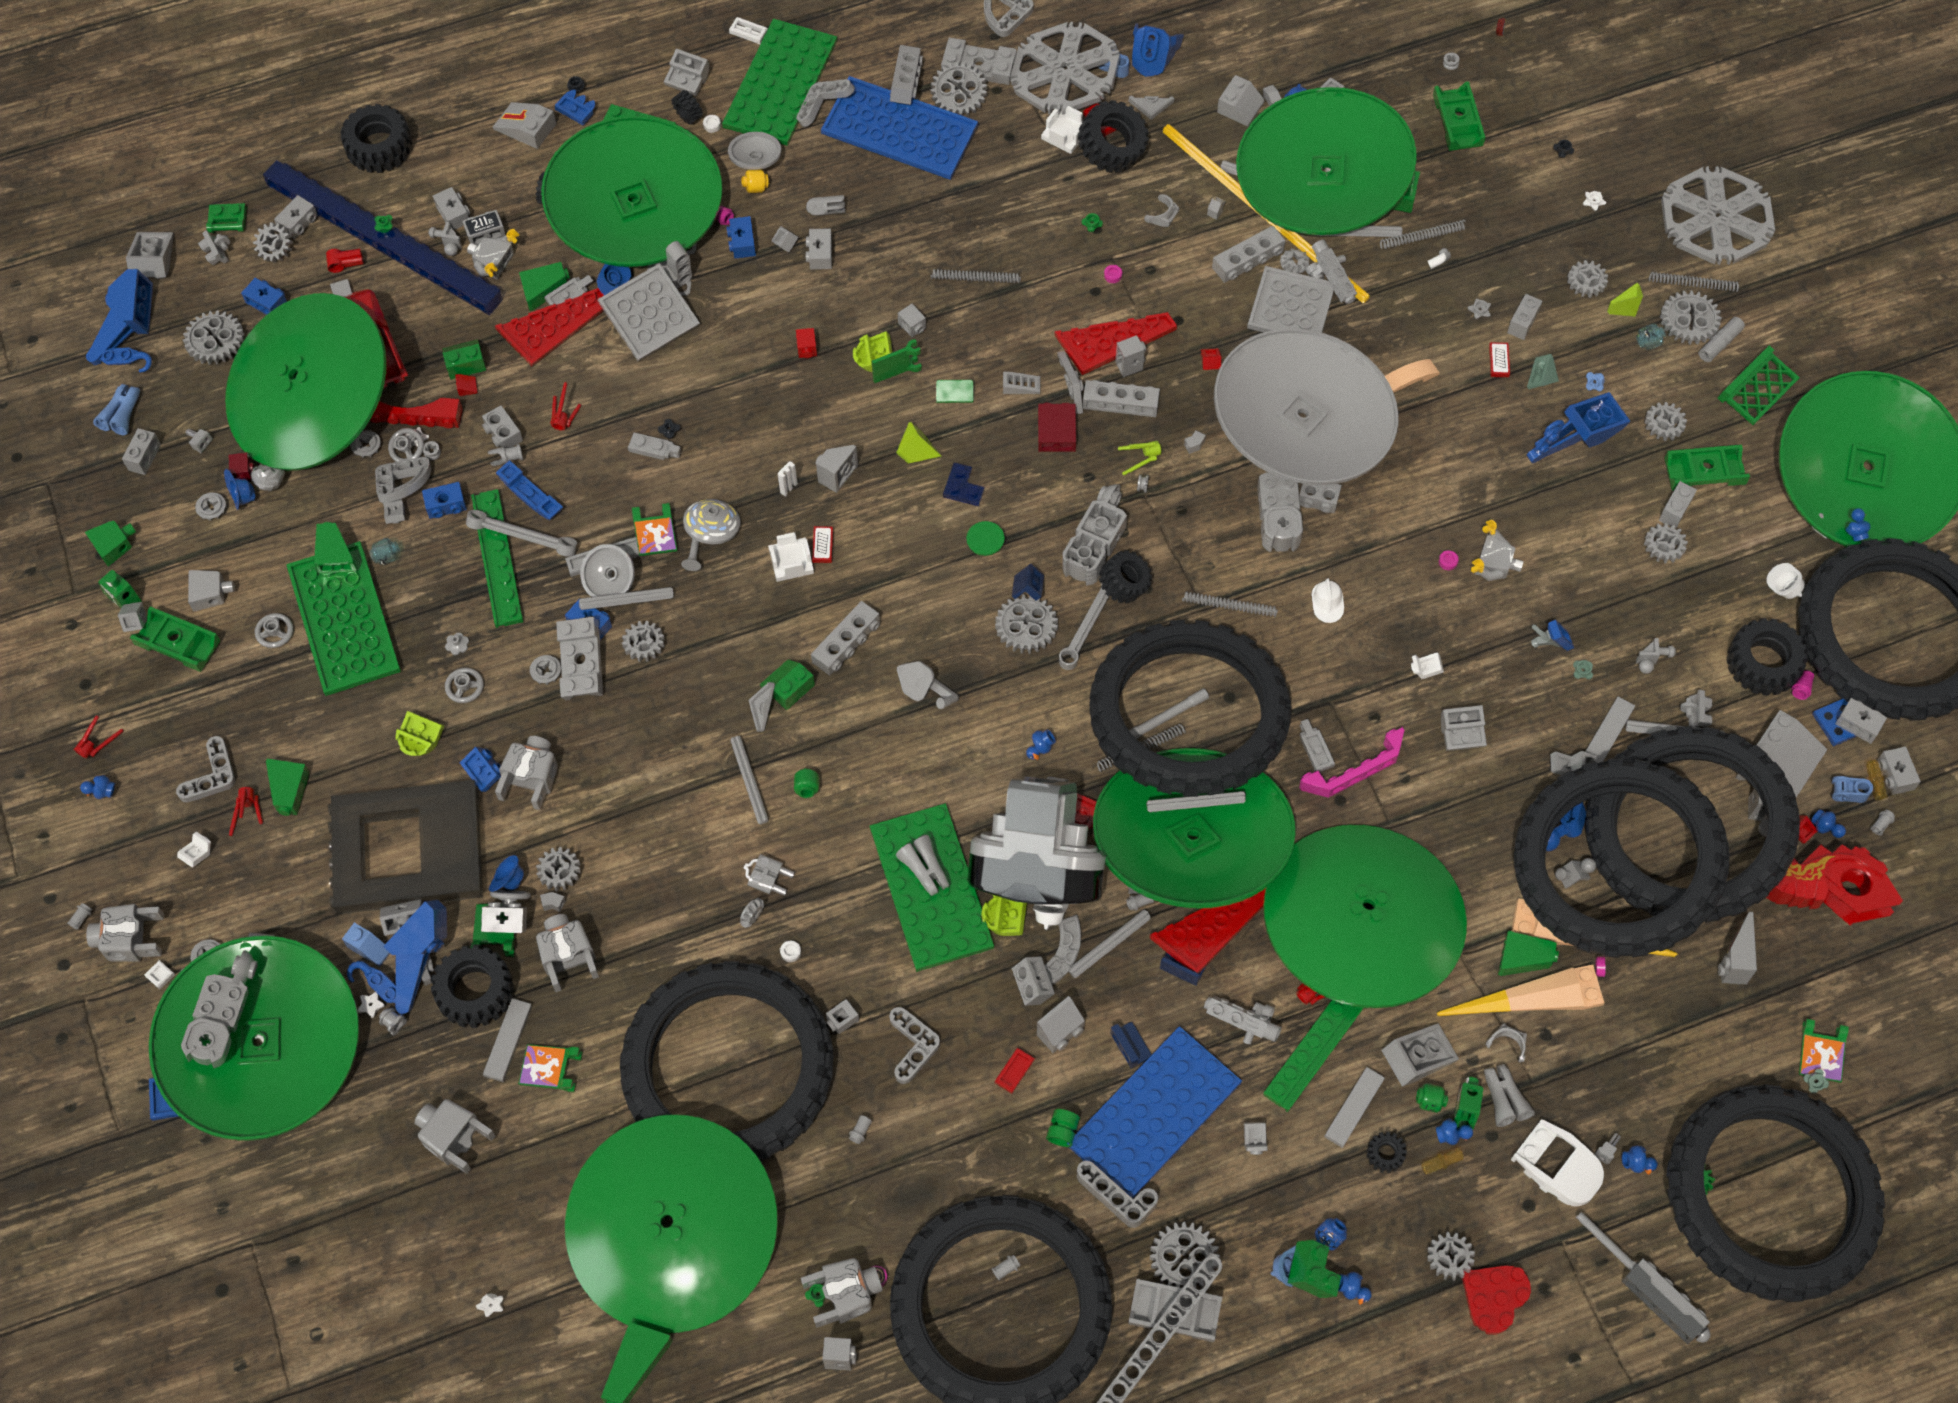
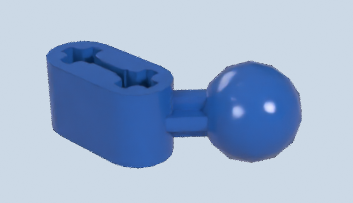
M1583 802L1571 809L1561 819L1562 824L1554 828L1548 841L1547 852L1555 850L1560 844V838L1564 835L1574 838L1582 833L1587 814Z

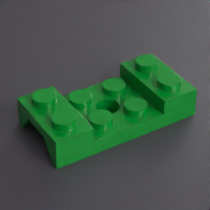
M1469 81L1462 84L1458 89L1443 91L1439 86H1435L1433 98L1436 108L1440 110L1449 151L1484 146L1486 137ZM1456 112H1461L1464 115L1458 116Z
M1742 445L1667 451L1664 459L1672 491L1675 490L1680 481L1691 487L1692 485L1727 483L1728 486L1746 485L1750 474L1745 473ZM1709 463L1713 468L1708 469L1703 464Z
M151 606L148 609L147 621L143 629L139 633L130 636L134 645L148 651L154 650L181 661L184 666L199 672L203 670L221 641L216 633ZM172 635H179L178 639L170 641Z

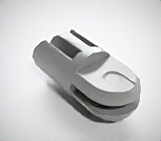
M844 195L811 198L806 204V209L808 213L815 216L846 213L844 208L845 202L843 201L845 198Z

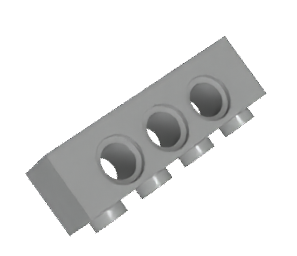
M900 45L891 87V102L911 105L912 98L916 97L923 56L920 55L921 48Z
M1271 226L1213 257L1212 268L1224 283L1234 280L1238 275L1249 272L1259 264H1264L1273 256L1280 255L1284 251L1285 239L1274 226Z
M1086 380L1083 409L1156 417L1160 389L1151 386L1141 387L1133 384L1124 385L1115 382L1106 383L1097 380Z
M861 601L811 653L812 663L829 676L834 671L837 672L842 666V662L853 655L855 648L859 644L862 645L871 631L874 632L879 627V613ZM859 624L864 625L863 627H860V628H859V627H856V626L859 625ZM851 638L849 641H844L843 639ZM832 651H838L837 654H831Z

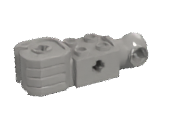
M1269 472L1259 476L1257 486L1260 520H1262V546L1269 552L1272 551V548L1279 552L1288 551L1291 548L1294 552L1301 543L1303 533L1298 483L1277 477Z
M1113 484L1108 487L1103 486L1101 488L1097 501H1092L1076 528V536L1070 539L1063 551V573L1065 577L1070 575L1076 580L1086 581V586L1098 581L1100 577L1099 572L1102 570L1101 567L1106 562V555L1110 557L1126 529L1127 515L1123 510L1117 508L1122 495L1119 484Z
M244 950L241 956H236L231 970V974L234 975L233 979L215 974L206 976L193 1013L194 1020L188 1024L181 1044L182 1050L189 1062L193 1058L202 1065L212 1064L213 1068H217L225 1063L232 1043L230 1033L231 1031L236 1032L249 994L248 988L245 986L247 978L253 979L257 969L258 961L253 960L252 955L248 951ZM210 1040V1045L207 1043V1046H203L204 1041Z

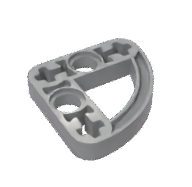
M984 0L986 22L1001 37L1009 36L1033 13L1032 0H999L1011 9L997 21L991 10L993 0ZM1017 15L1019 19L1013 20L1010 17Z
M419 457L378 466L375 470L376 492L379 501L382 503L396 501L420 489L427 482L431 474L429 459L427 457ZM415 476L407 483L395 488L396 479Z

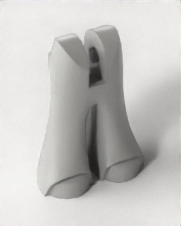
M924 835L914 841V847L924 859L928 870L924 867L911 843L905 845L896 853V857L912 870L931 896L938 893L933 880L936 879L943 890L949 887L948 879L936 858L929 835Z
M1505 1064L1497 1066L1500 1081L1493 1068L1484 1070L1485 1079L1495 1107V1123L1497 1127L1507 1126L1514 1122L1515 1118L1517 1121H1524L1535 1115L1530 1104L1518 1090Z

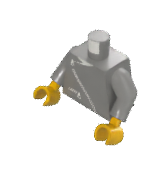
M515 229L509 230L504 237L483 238L479 246L473 243L469 244L467 253L472 255L474 268L481 277L490 276L496 280L499 279L514 256L511 243L515 244L517 242L516 237L520 235Z
M1494 520L1486 521L1487 525L1482 530L1484 533L1490 532V534L1486 537L1480 559L1472 561V564L1475 566L1471 568V572L1481 575L1487 581L1505 579L1509 569L1520 572L1524 561L1513 558L1515 547L1496 529L1497 524Z

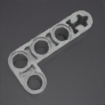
M1082 1161L1078 1165L1077 1180L1128 1227L1136 1228L1140 1226L1157 1207L1158 1195L1153 1189L1147 1188L1142 1190L1133 1200L1092 1162ZM1088 1170L1090 1171V1175H1089V1174L1082 1175L1083 1171H1084V1172H1087ZM1103 1183L1108 1188L1105 1191H1100L1096 1186ZM1144 1197H1151L1154 1202L1148 1205L1142 1199ZM1114 1198H1121L1124 1203L1115 1205L1112 1200ZM1130 1212H1136L1138 1213L1139 1218L1136 1220H1132L1129 1218L1128 1214Z

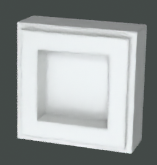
M160 960L144 974L158 989H161L175 976Z

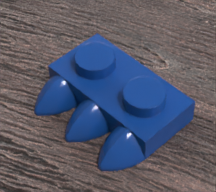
M571 90L564 94L554 105L555 110L584 125L594 114L595 101L592 100L585 103V95L575 98L576 90Z

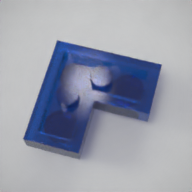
M954 463L943 492V497L979 506L984 494V487L968 483L972 467Z

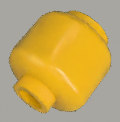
M747 170L745 176L741 178L742 187H745L748 193H762L765 188H768V175L763 170Z

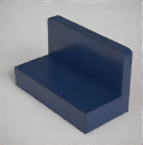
M1031 563L1014 576L1012 597L1014 599L1024 592L1028 593L1035 601L1042 597L1044 575Z
M1168 953L1161 959L1160 963L1161 970L1195 986L1198 985L1205 971L1204 968L1198 974L1185 968Z
M1132 1022L1122 1027L1119 1024L1111 1027L1110 1035L1130 1069L1147 1061L1152 1055Z

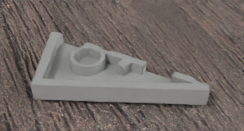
M1065 351L1057 352L1061 367L1063 366L1066 372L1064 378L1071 400L1074 399L1076 414L1083 413L1081 391H1083L1082 380H1079L1077 370H1073Z

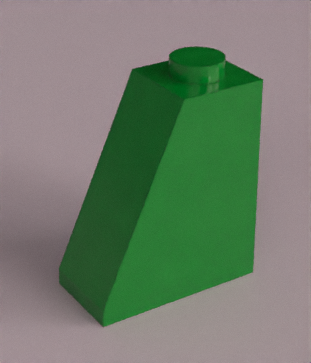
M562 262L519 272L529 311H533L545 303L544 297L567 283L566 279H570L567 268L563 269Z
M324 522L316 525L314 565L318 573L357 571L354 560L336 523Z
M267 759L266 766L274 807L281 815H297L310 773L307 766L301 763Z
M1508 931L1504 940L1498 975L1505 976L1549 969L1552 963L1557 962L1559 950H1556L1557 942Z

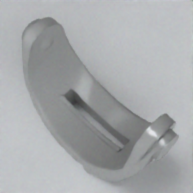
M1160 194L1158 196L1159 201L1165 203L1169 209L1158 216L1146 215L1144 219L1147 223L1169 227L1179 212V207L1169 196Z
M1503 1023L1487 1040V1048H1490L1493 1040L1498 1037H1511L1520 1046L1521 1055L1518 1062H1524L1527 1034Z

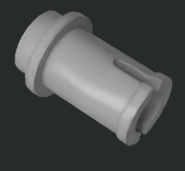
M1889 810L1881 811L1879 813L1880 817L1871 826L1872 832L1876 835L1881 836L1889 824L1894 822L1895 815Z
M1139 894L1134 897L1132 895L1129 896L1126 902L1130 910L1137 911L1139 907L1153 903L1154 900Z
M83 903L80 906L77 905L78 909L67 922L68 925L76 930H79L88 915L91 916L90 912L92 909Z
M861 1115L853 1131L849 1132V1139L857 1144L864 1141V1135L872 1121L866 1116Z
M1008 1255V1259L991 1268L999 1281L1012 1271H1018L1017 1268L1021 1266L1014 1255L1011 1257Z

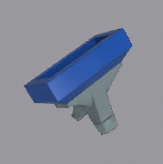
M1556 620L1548 623V630L1546 632H1543L1538 626L1533 624L1532 628L1540 635V637L1531 640L1534 648L1541 645H1554L1566 651L1574 648L1569 632Z

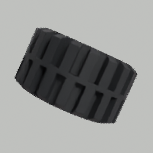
M1129 550L1120 551L1101 567L1099 582L1103 584L1101 586L1102 590L1105 589V594L1107 596L1110 595L1112 600H1118V603L1125 602L1126 604L1131 601L1133 602L1150 587V581L1152 580L1150 572L1152 571L1151 568L1147 567V561L1144 562L1142 560L1143 557L1141 555L1137 556L1136 552L1130 553ZM1121 572L1128 576L1130 582L1124 579Z

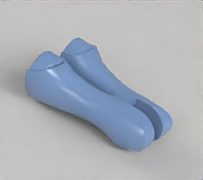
M121 384L117 387L111 401L94 419V425L103 431L112 429L119 435L128 434L130 416L139 398L140 389L133 386L129 388L126 384Z

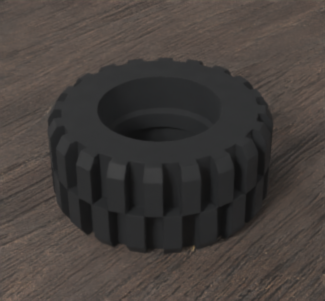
M1110 100L1109 103L1104 101L1100 105L1094 106L1080 125V132L1078 133L1079 147L1083 149L1082 154L1084 157H1088L1089 162L1092 165H1097L1098 169H1106V172L1111 173L1113 170L1116 173L1122 172V170H1127L1134 165L1145 152L1149 142L1147 137L1149 131L1148 128H1145L1147 125L1145 120L1141 119L1142 115L1139 112H1135L1133 110L1134 107L1131 105L1128 107L1125 105L1126 103L1121 101L1119 103L1115 100ZM1110 126L1117 129L1123 135L1126 147H1117L1107 142L1102 135L1101 127Z
M369 104L365 105V108L361 109L360 107L356 109V112H352L348 116L349 119L344 121L340 132L341 141L350 162L357 166L358 169L363 171L366 169L370 173H373V171L383 173L384 170L390 171L393 167L400 166L401 161L406 160L407 154L412 149V138L405 117L397 109H392L391 106L387 105L381 106V104H375V106ZM373 134H390L387 139L380 143H363L366 138Z
M1760 618L1758 622L1752 620L1748 625H1743L1739 632L1736 633L1727 652L1728 669L1731 674L1734 673V680L1737 683L1741 682V687L1744 689L1749 688L1755 694L1761 692L1764 696H1769L1770 693L1778 695L1782 691H1788L1797 682L1808 661V655L1806 654L1808 651L1807 646L1802 644L1804 639L1801 635L1798 636L1796 634L1797 630L1793 627L1789 628L1785 622L1779 623L1777 619L1772 618L1770 621H1767V618ZM1765 646L1773 649L1780 655L1783 666L1770 668L1760 664L1753 657L1751 648Z
M468 945L462 946L460 951L456 949L450 951L452 955L449 957L444 956L441 959L442 964H438L435 967L436 975H432L431 982L433 986L431 987V992L441 1013L453 1024L457 1022L461 1027H467V1024H469L471 1028H478V1024L482 1023L483 1026L489 1024V1020L494 1019L496 1021L500 1018L499 1013H505L508 1009L506 1003H510L513 998L511 994L514 991L513 978L505 961L502 960L497 952L493 953L488 947H484L482 950L480 945H473V948H469ZM473 972H482L490 976V987L482 997L472 1001H463L455 997V987L458 981L465 975Z

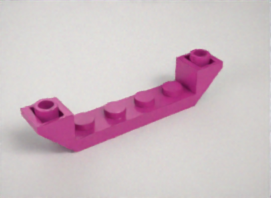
M1402 727L1398 730L1393 729L1389 731L1383 743L1387 750L1381 752L1373 760H1365L1355 769L1350 768L1346 770L1344 775L1338 778L1337 776L1332 777L1327 783L1319 771L1305 774L1301 778L1300 790L1329 798L1395 764L1405 730Z

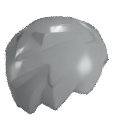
M259 465L252 470L251 478L254 484L261 490L272 491L279 488L285 471L270 468L266 465Z

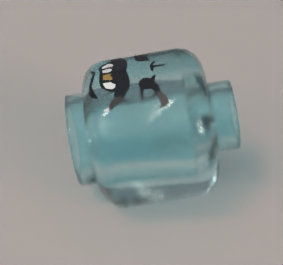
M1654 323L1640 328L1638 335H1636L1639 346L1646 350H1652L1663 344V337H1666L1664 329Z
M384 538L372 544L370 556L374 563L383 566L398 559L400 548L396 541L393 542L389 538Z

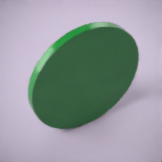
M989 521L974 524L968 530L966 537L970 550L982 556L997 553L1003 547L1005 540L1003 530L997 524Z

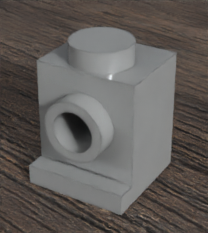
M846 999L826 1013L828 1028L832 1032L836 1030L838 1034L854 1023L859 1022L857 1012ZM840 1018L845 1019L840 1023L838 1022V1019Z

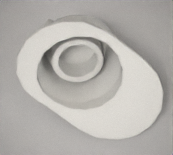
M1789 563L1779 564L1772 568L1767 576V584L1776 594L1787 599H1792L1796 596L1802 597L1801 592L1804 589L1805 583L1801 572Z
M1328 578L1313 588L1312 601L1316 617L1326 623L1339 620L1344 613L1343 593L1339 585Z
M1045 895L1044 897L1048 901L1047 905L1035 904L1033 906L1036 921L1043 924L1045 930H1048L1051 925H1058L1062 922L1064 913L1069 906V902H1064L1068 900L1062 896Z

